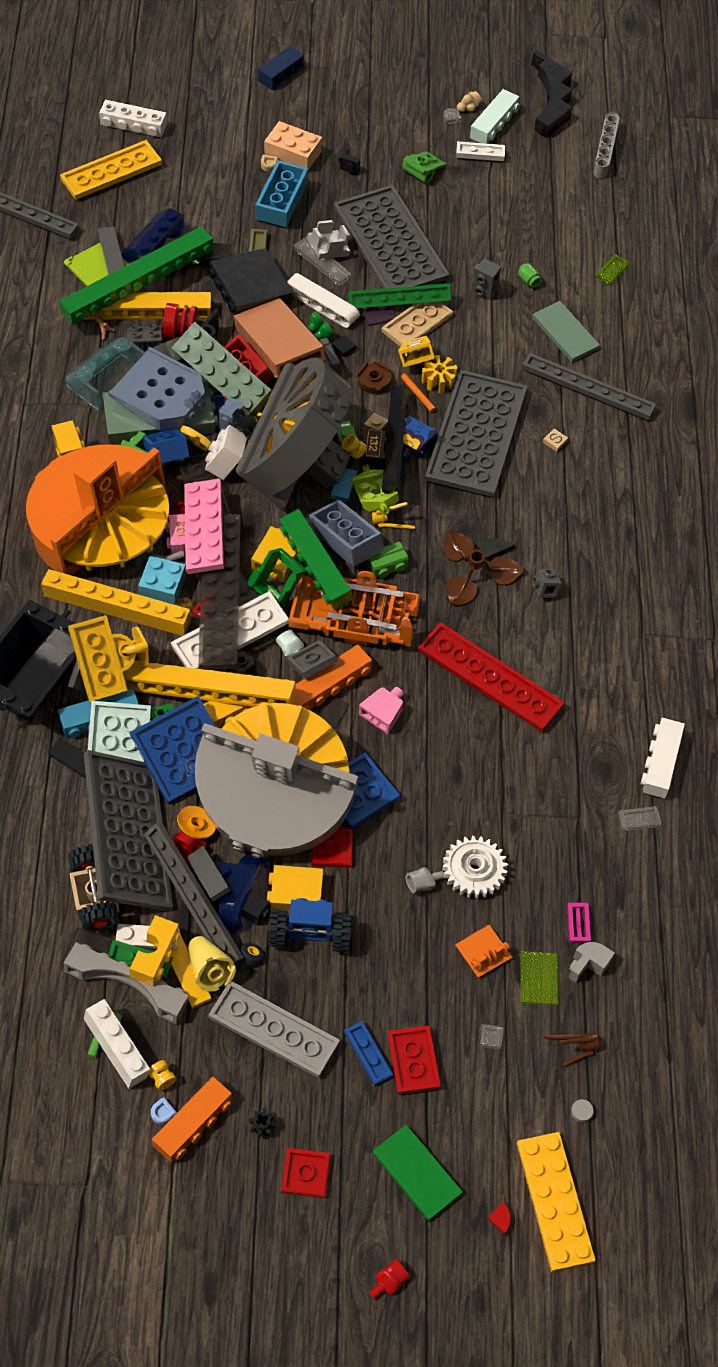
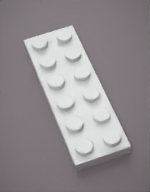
M269 591L172 641L171 646L185 667L202 669L288 624L289 619Z

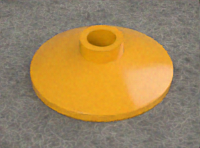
M184 807L177 816L180 829L192 838H209L216 829L209 820L205 810L201 807Z

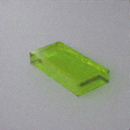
M614 254L599 270L596 278L611 285L628 266V261Z

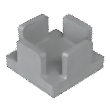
M333 220L319 221L317 227L307 234V240L318 259L350 255V249L348 248L350 235L344 225H341L338 231L332 230Z

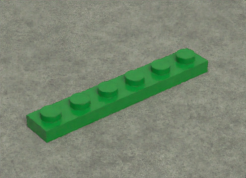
M450 283L348 291L349 304L355 308L451 301Z

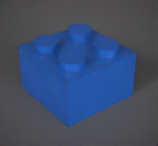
M177 428L143 436L145 451L148 453L153 448L159 450L162 466L166 465L169 461L179 462L183 461L185 457H189L186 437Z

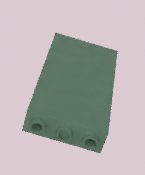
M204 381L206 405L203 410L196 414L195 419L187 425V427L202 435L214 434L215 426H218L217 415H213V412H216L215 402H211V399H213V389L209 388L208 381ZM108 392L103 393L109 445L121 444L123 439L130 442V439L136 436L139 431L145 433L146 436L163 432L112 399Z

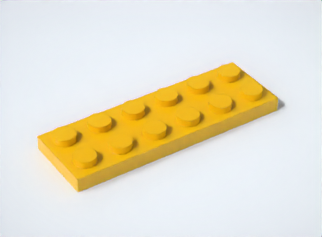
M145 140L60 174V178L75 200L158 167L162 165V160L148 141Z
M556 1132L518 1140L516 1144L551 1273L595 1263V1257L560 1133Z

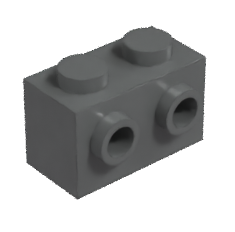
M483 258L480 264L477 263L473 270L475 273L472 281L473 293L491 300L498 291L501 266Z

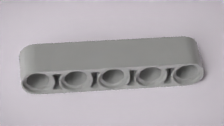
M608 113L605 116L593 172L594 176L599 179H603L608 175L619 124V116L616 113Z

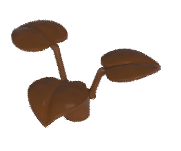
M451 529L446 533L443 545L446 557L453 562H458L462 558L464 560L469 559L470 566L466 580L461 576H455L449 579L446 584V594L452 605H465L475 598L477 586L469 582L473 570L480 569L483 564L488 571L492 572V580L499 585H509L523 573L524 568L519 563L506 557L494 558L491 561L490 567L487 559H484V553L481 550H473L474 544L469 537Z

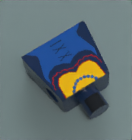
M408 416L404 424L402 460L407 461L410 455L420 458L437 441V430Z

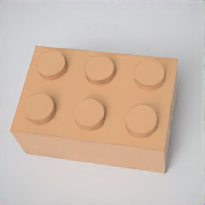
M280 121L264 141L265 155L278 157L279 161L306 167L308 170L322 152V137Z

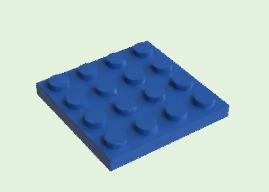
M199 696L129 732L166 803L197 787L195 761L203 736L201 730L204 723L215 726Z

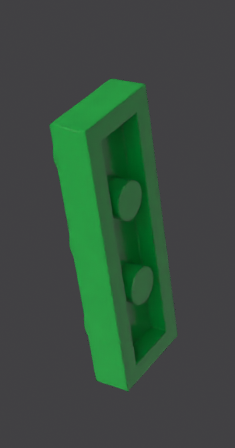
M113 940L109 956L111 959L117 962H125L131 967L138 951L148 954L155 951ZM171 956L168 963L164 962L162 977H168L174 957Z

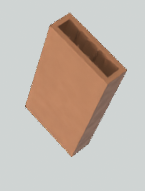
M280 298L234 316L236 330L277 378H279L283 367L288 363H292L295 366L310 358H319L323 362L326 361L323 345Z

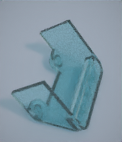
M127 338L113 340L65 376L66 386L99 411L101 410L99 391L90 385L89 382L121 355L135 365L146 352Z

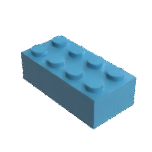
M277 160L255 205L256 219L287 227L308 184V168Z

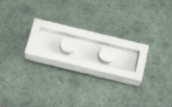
M457 141L456 158L504 161L505 145Z
M118 924L116 940L141 948L158 949L155 945L147 942V931L150 926ZM178 942L176 945H172L171 950H177Z

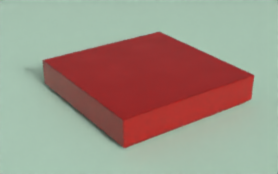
M338 828L328 839L312 848L311 866L352 868L353 829Z
M287 1148L281 1193L325 1199L330 1153Z

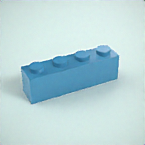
M133 688L95 700L139 705ZM90 701L58 709L59 720L65 738L77 737L80 734L89 732Z

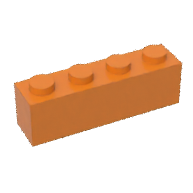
M212 1077L152 1138L153 1147L171 1163L175 1159H181L187 1151L186 1148L191 1143L195 1144L202 1136L201 1132L206 1127L210 1128L216 1122V1117L221 1111L226 1112L232 1105V1093Z

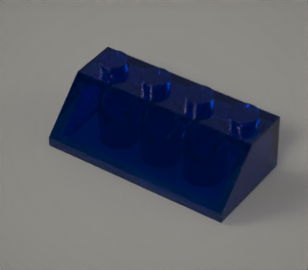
M171 208L157 213L121 253L122 258L132 263L174 241L184 230V214Z

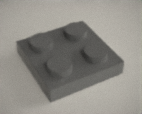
M320 640L287 657L289 664L304 679L312 677L315 673L329 668L332 664L338 662L336 655Z

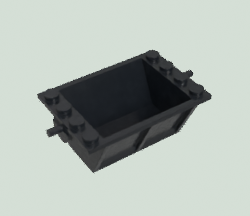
M29 599L0 635L1 711L7 710L27 721L76 659L68 629L69 625L76 623L67 619L71 613L69 609H66L62 615H59Z

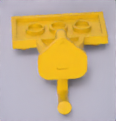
M107 615L68 626L90 702L128 691L123 671L129 669L134 663L136 653H138L140 662L143 665L149 664L148 645L139 627H132L134 640H131L125 635L111 633Z

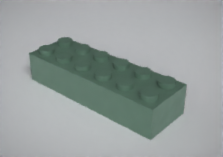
M196 322L173 345L172 349L227 399L232 398L243 403L244 408L250 413L251 417H255L267 404L272 390Z

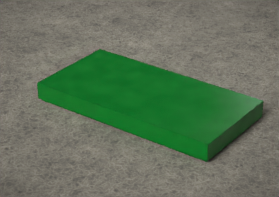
M407 1125L372 1151V1154L428 1222L463 1193Z

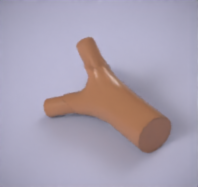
M100 316L95 318L102 332V340H105L106 331L115 332Z

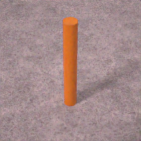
M406 373L402 374L401 379L425 407L433 413L436 407Z

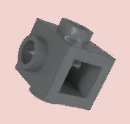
M537 569L532 579V585L538 596L545 598L557 597L562 583L555 569Z

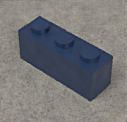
M289 46L258 69V81L273 90L304 67V54Z

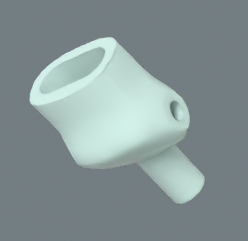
M292 630L285 631L276 639L277 644L281 647L286 657L304 648L303 642Z

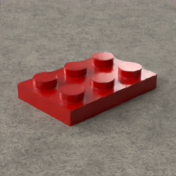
M430 1026L388 1031L387 1036L397 1094L440 1089L441 1085Z

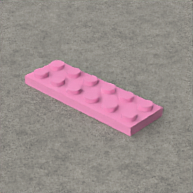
M213 479L184 484L187 574L224 569L221 480Z

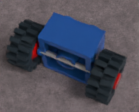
M305 898L291 899L289 924H287L288 910L272 908L270 910L268 946L285 947L286 931L289 933V939L330 942V936L333 934L332 951L349 952L352 915L335 913L333 930L331 928L333 902L326 900L308 901Z

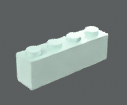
M502 89L471 125L470 138L484 144H488L490 140L492 141L496 133L502 130L504 124L509 122L513 113L518 111L520 106L518 103L519 96Z

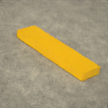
M180 935L177 950H172L171 956L174 958L171 966L182 989L189 995L188 1001L191 1008L194 1009L211 1001V996L208 991L202 990L196 983L189 951Z

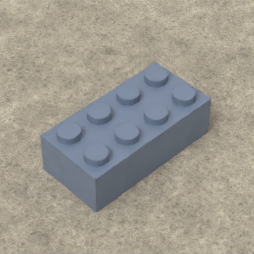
M339 499L309 515L311 529L315 535L353 567L384 550L381 532Z

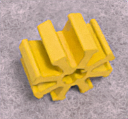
M435 355L434 363L429 360L425 361L424 368H422L421 381L423 384L427 382V390L432 391L438 385V393H444L445 386L449 387L450 390L454 387L457 365L451 366V358L447 357L443 364L440 363V355Z

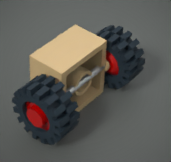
M88 844V846L81 845V848L76 847L75 850H71V853L68 854L72 871L69 874L78 919L81 920L82 928L86 932L107 931L109 928H114L115 925H118L119 906L116 902L98 900L92 844Z

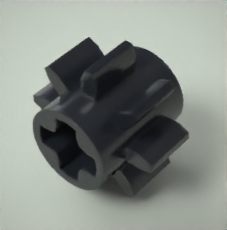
M266 1109L259 1113L255 1110V1117L249 1118V1123L253 1125L250 1128V1132L256 1131L258 1138L264 1134L270 1136V1128H276V1124L271 1122L274 1120V1114L268 1115ZM259 1121H262V1123L266 1122V1125L259 1124Z

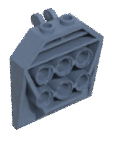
M151 347L148 348L146 353L117 385L108 392L112 399L160 431L181 428L182 425L187 426L206 405L201 374Z

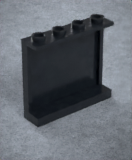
M266 248L210 261L209 277L215 282L216 289L220 291L223 301H226L230 313H233L234 316L239 314V310L263 305L278 298L287 306L292 305L293 291Z

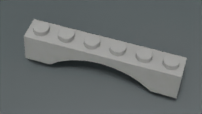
M76 942L64 961V972L80 980L106 978L132 986L148 999L157 1016L174 1024H177L188 1004L189 995L184 990L173 988L161 979L156 980L154 986L130 978V966L122 961L117 962L105 953H98L86 944L81 945Z

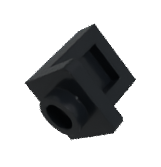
M346 147L338 158L340 169L358 175L360 172V158L350 156L349 148Z

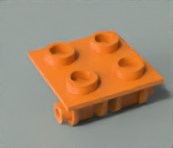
M490 925L455 944L478 978L512 958L508 951L510 949L508 943H502Z

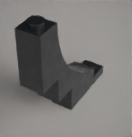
M536 50L533 52L531 65L538 69V78L546 88L549 102L543 112L536 117L534 130L547 138L571 118L572 106L568 103L571 101L572 89L568 86L571 84L572 72Z

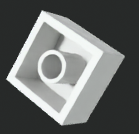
M228 425L225 430L222 429L216 442L212 441L208 448L210 452L205 459L207 462L205 470L224 480L243 455L247 440L245 434L239 432L231 425Z

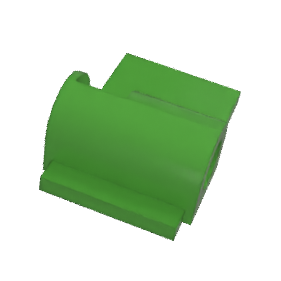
M427 151L406 156L403 159L402 165L404 171L425 184L432 180L436 169L446 167L445 162Z

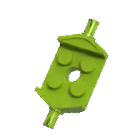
M366 464V467L363 465V473L352 478L353 486L363 509L369 512L379 509L383 515H385V512L389 514L388 507L396 505L399 501L398 492H395V490L388 494L382 492L384 470H370L368 464Z

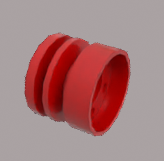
M167 303L163 318V338L168 340L175 339L178 333L182 336L194 322L199 325L197 306L192 305L189 313L188 305H185L183 311L180 312L179 304Z

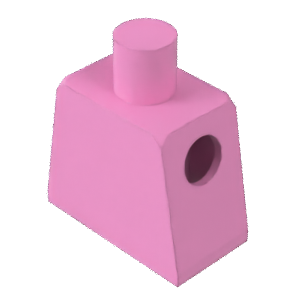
M395 687L391 692L385 688L378 689L359 705V715L386 734H389L403 710V701L400 699L404 695L403 691L399 687Z

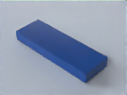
M363 1021L344 1030L345 1036L374 1087L393 1077L391 1069Z

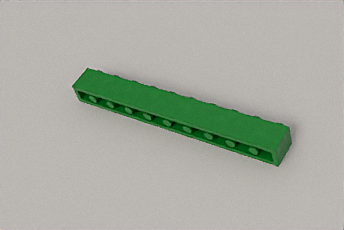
M199 227L59 301L60 311L71 325H74L190 262L213 251V238L202 227Z

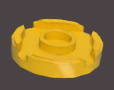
M182 425L179 431L185 435L186 440H190L194 446L208 451L211 442L192 428Z

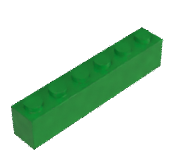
M297 509L280 518L281 527L279 529L282 535L288 537L290 548L297 551L296 556L299 562L306 565L305 569L308 570L306 572L308 576H313L315 580L313 583L318 591L321 590L323 592L322 597L327 605L330 604L333 610L353 600L351 589L301 511Z

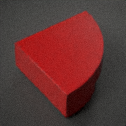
M502 1202L487 1220L504 1235L510 1224V1212L506 1204Z

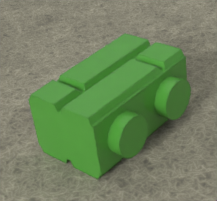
M400 542L383 547V551L365 560L366 566L376 578H384L389 573L394 571L401 572L408 567V556Z

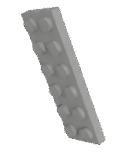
M232 981L226 986L208 1015L209 1019L317 1078L321 1076L340 1043V1040Z

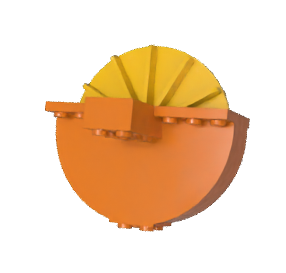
M121 445L88 446L63 456H58L45 469L40 471L35 476V481L28 493L26 515L35 547L43 561L53 570L73 576L83 566H86L87 571H92L93 567L120 564V567L123 568L125 567L124 562L139 556L145 551L150 553L153 550L152 545L159 539L164 529H167L169 518V502L159 450L153 448L148 453H144Z

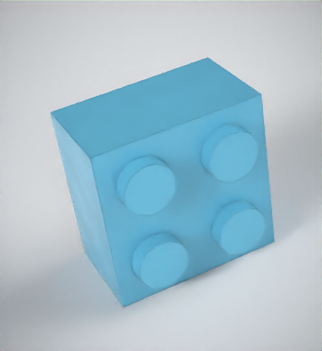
M150 556L138 585L139 595L176 605L186 579V564Z

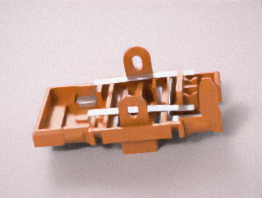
M362 571L358 573L357 580L344 578L351 592L352 589L354 590L351 608L343 609L344 606L349 607L348 602L333 610L331 605H327L323 600V592L316 589L313 583L315 581L314 578L304 575L301 577L297 584L288 627L320 630L327 636H329L330 631H333V637L345 638V643L367 646L368 642L378 644L379 639H383V645L391 644L392 642L411 647L414 631L409 616L417 617L420 594L397 591V586L376 583V576L373 573ZM364 577L370 578V581H365ZM378 593H380L376 611L380 612V615L374 613ZM353 612L355 614H358V617L344 615L342 613ZM363 615H372L379 620H372L371 616H369V619L363 618ZM345 620H346V621H348V622H347V627H346V630H343V629H344V625H345Z

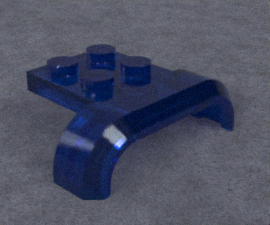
M245 855L238 864L212 860L231 890L214 901L220 902L218 916L229 931L237 932L243 928L240 918L243 904L259 869L262 866L265 869H269V865L263 857ZM196 874V880L198 881L199 885L201 886L209 901H212Z

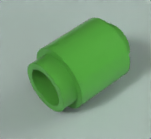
M530 263L520 266L518 276L527 286L531 288L537 287L542 281L539 272Z

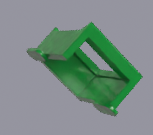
M284 549L270 550L260 569H255L251 574L248 586L252 587L260 595L270 591L280 607L288 605L287 602L298 582L308 570ZM278 559L293 571L285 583L282 592L278 591L267 581Z

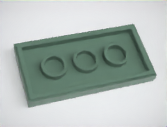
M561 301L532 315V319L571 362L598 350L600 344Z

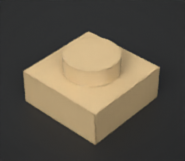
M373 413L365 422L364 428L384 430L388 426V420Z

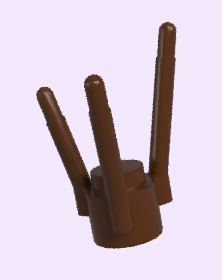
M596 1033L544 1036L545 1039H566L560 1040V1044L578 1043L580 1050L585 1051L564 1062V1067L587 1056H592L593 1051L599 1049Z

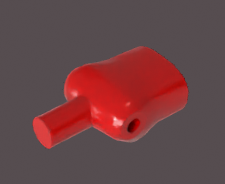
M395 1259L376 1274V1280L379 1284L369 1291V1294L373 1299H376L384 1291L389 1295H393L410 1279V1275L400 1262Z

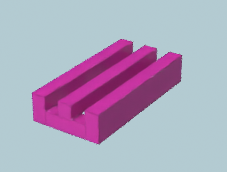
M568 903L569 944L577 942V944L591 942L588 903ZM572 908H575L577 937H574ZM580 908H583L585 937H582Z

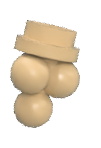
M476 91L468 93L457 104V110L459 112H464L466 109L470 112L474 111L479 106V103H481L480 95Z

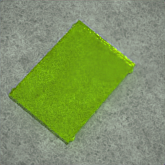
M521 951L519 955L520 1003L557 1005V953Z

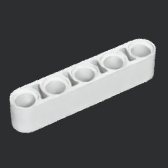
M298 273L294 274L287 281L293 291L294 298L345 328H348L360 316L359 311L353 305Z

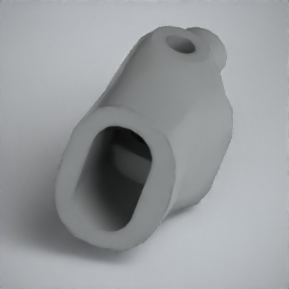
M423 867L417 871L407 873L405 879L410 891L415 893L432 890L436 885L435 881L444 879L443 871L431 873L428 868Z

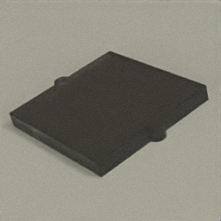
M330 695L325 698V701L320 706L314 705L311 707L310 711L320 716L335 729L341 718H344V713L349 703Z

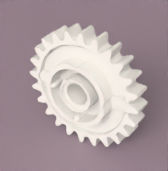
M472 836L470 841L464 837L463 843L457 840L456 846L451 844V851L447 850L446 857L443 859L444 865L442 870L446 871L444 872V878H449L447 884H454L453 891L460 889V895L466 892L468 898L471 894H474L476 899H478L479 894H482L484 898L487 892L493 894L494 888L499 890L500 883H504V877L507 875L506 869L508 864L504 863L506 856H501L502 849L496 850L497 844L490 845V839L483 842L482 837L476 840ZM471 865H477L479 868L473 869Z

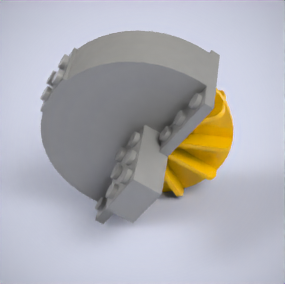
M262 703V705L252 707L239 713L234 718L232 717L222 729L204 723L201 730L203 736L195 761L196 786L209 820L230 841L231 845L234 846V850L242 853L245 850L252 852V856L258 859L269 858L270 856L294 855L321 844L343 823L358 791V776L349 773L347 754L339 736L331 725L320 716L300 705Z

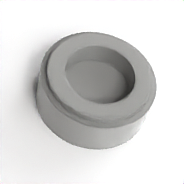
M577 1100L571 1108V1115L577 1122L585 1123L593 1115V1106L587 1100Z

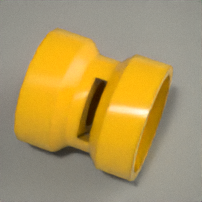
M354 434L347 435L342 441L341 447L355 459L360 458L366 451V445L359 441Z
M161 1060L150 1067L148 1075L155 1080V1086L159 1091L170 1087L177 1079L174 1073L169 1071V1065L165 1060Z

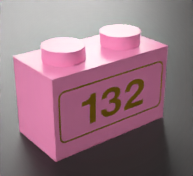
M185 514L169 515L166 532L167 534L170 533V537L167 538V549L171 548V554L183 550L186 555Z

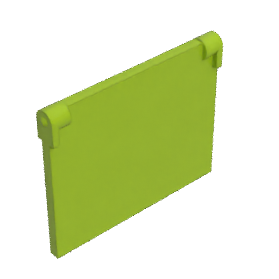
M100 243L64 261V264L86 286L108 275ZM122 258L124 266L128 265V263Z

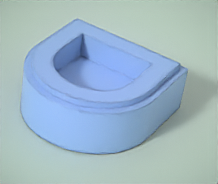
M164 1097L151 1108L152 1120L160 1125L167 1124L177 1114Z

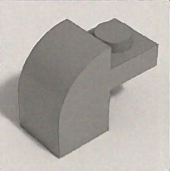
M596 942L580 945L575 951L573 957L575 960L569 968L571 970L569 978L577 982L587 967L602 976L612 962L615 953Z

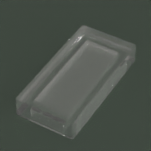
M657 806L618 811L621 831L661 826Z

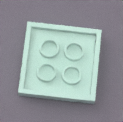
M92 701L88 750L144 762L129 732L150 722L151 706Z

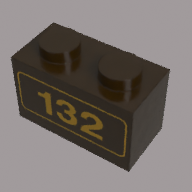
M364 429L363 443L366 445V451L361 456V467L363 465L366 467V464H368L369 468L382 469V464L385 460L386 430Z

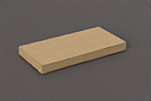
M442 302L416 303L384 325L381 332L401 347L405 341L423 337L451 318L453 311Z

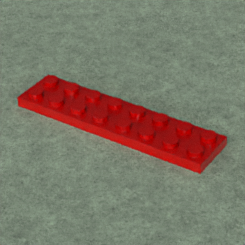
M441 622L418 646L420 653L540 732L545 730L564 706L565 702Z

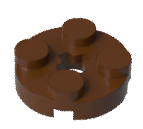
M374 361L373 364H368L367 362L358 369L357 384L368 392L376 395L381 394L391 384L392 374L390 373V368L382 362Z

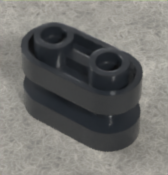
M237 408L232 414L234 428L239 432H244L245 437L250 440L259 420L254 416L251 417L245 408Z

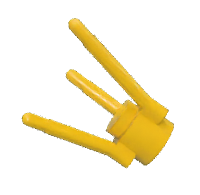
M404 502L390 506L388 509L389 511L407 506L408 503ZM379 509L371 511L373 524H378L379 528H416L410 525L384 523V521L388 520L386 512L383 515Z

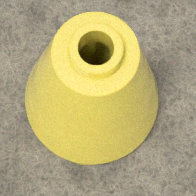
M197 936L189 942L188 951L198 986L202 990L209 992L219 990L218 987L223 984L225 986L228 985L236 972L233 960L203 936Z

